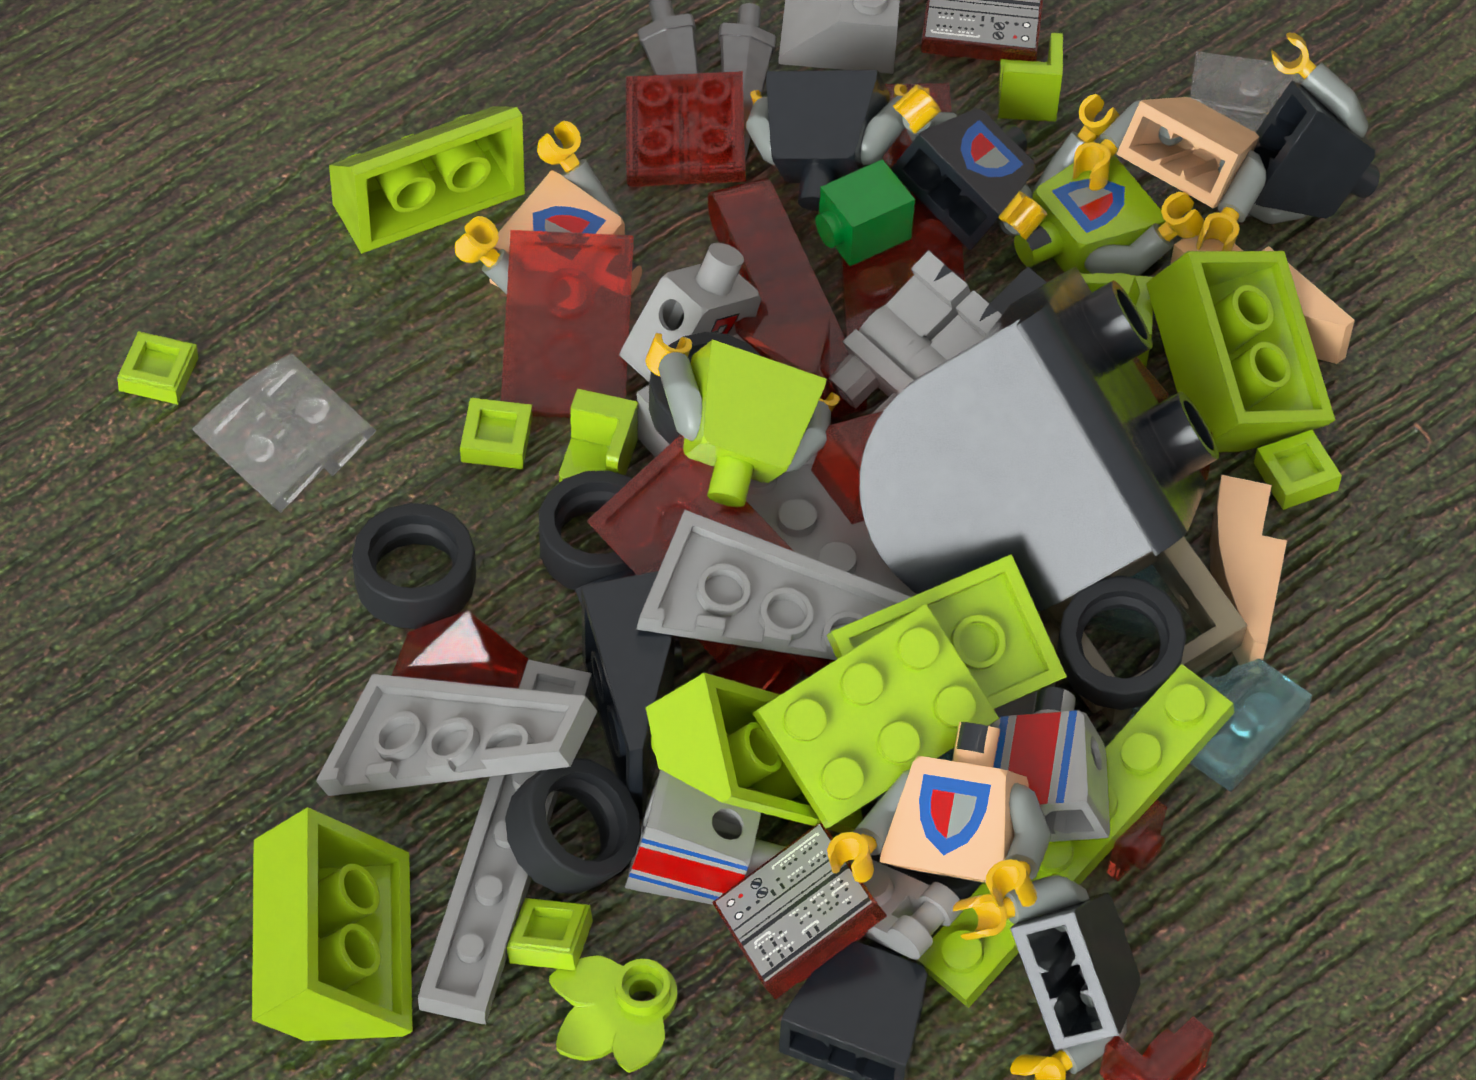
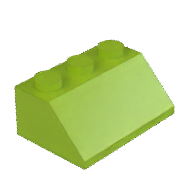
M492 106L473 114L462 115L451 122L417 134L404 136L398 141L364 153L351 155L342 161L330 164L333 206L361 254L524 195L523 121L518 107Z
M1188 251L1146 282L1177 393L1179 391L1183 392L1195 405L1214 438L1218 452L1246 451L1311 429L1314 430L1327 426L1335 421L1284 251Z
M703 673L646 707L652 735L651 746L660 770L722 803L816 827L820 824L825 829L753 715V712L780 696V694ZM861 808L827 829L839 833L853 832L863 820Z
M308 807L254 839L253 1021L303 1041L404 1037L413 1032L409 852Z

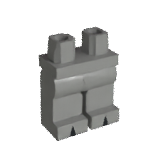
M929 250L911 268L914 276L886 305L871 314L859 331L855 329L843 341L849 355L840 363L829 378L835 392L855 409L877 387L889 397L869 416L873 425H875L885 408L906 386L933 368L983 340L1002 316L974 290L970 292L969 286Z

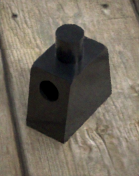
M846 937L835 939L782 1016L779 1052L852 1080H907L924 1005L928 970L920 964L909 961V957L871 940L868 946Z

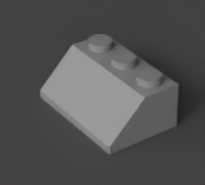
M785 0L779 64L842 70H878L879 73L894 74L900 0Z

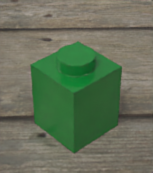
M881 159L820 187L819 214L815 218L816 228L825 245L829 248L835 247L848 265L852 266L911 239L915 199L884 160Z

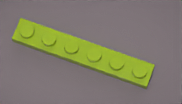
M1181 664L1105 748L1110 817L1109 838L1049 842L1039 871L1031 881L1058 875L1080 885L1234 714L1233 702ZM982 883L970 897L991 893L986 883ZM973 908L964 909L950 926H943L932 938V945L916 962L928 970L930 977L969 1008L1019 953L1010 929L1014 923L1007 919L1006 926L999 934L965 940L960 935L975 931L978 926V915Z

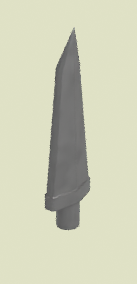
M651 0L649 8L653 22L640 28L638 36L660 89L700 88L695 39L696 26L693 15H675L671 0ZM685 107L688 130L692 133L700 127V124Z
M753 3L742 4L738 9L737 23H722L719 27L718 40L721 43L722 87L741 86L743 168L751 136L746 128V122L753 107L750 93L751 91L759 90L762 95L771 55L775 50L776 43L775 35L760 29L761 8Z

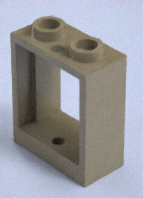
M1184 536L1160 554L1155 556L1153 551L1105 577L1110 578L1121 575L1132 577L1151 564L1154 566L1202 634L1184 645L1181 664L1195 674L1242 644L1247 628L1246 622ZM1076 594L1041 611V621L1057 656L1063 612ZM1083 631L1081 642L1086 659L1093 668L1101 673L1115 677ZM1152 666L1148 667L1147 669L1135 675L1134 677L1140 676L1141 674L1149 670ZM1079 695L1091 712L1097 713L1101 710L1112 726L1143 707L1117 710L1097 706Z

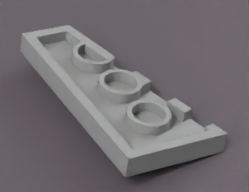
M684 510L641 612L636 630L837 660L826 636L828 633L906 600L911 596Z
M372 674L316 782L328 796L571 767L597 710L584 695Z

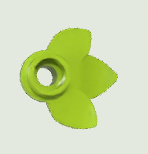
M596 955L579 959L575 971L557 969L549 976V983L554 990L574 1006L565 1018L557 1036L556 1049L561 1055L572 1059L589 1061L600 1059L613 1052L619 1065L626 1072L630 1073L648 1065L662 1050L665 1043L663 1021L670 1016L676 1006L677 985L672 974L658 962L650 959H636L622 966L609 958ZM638 991H648L655 998L649 1001H636L631 996Z

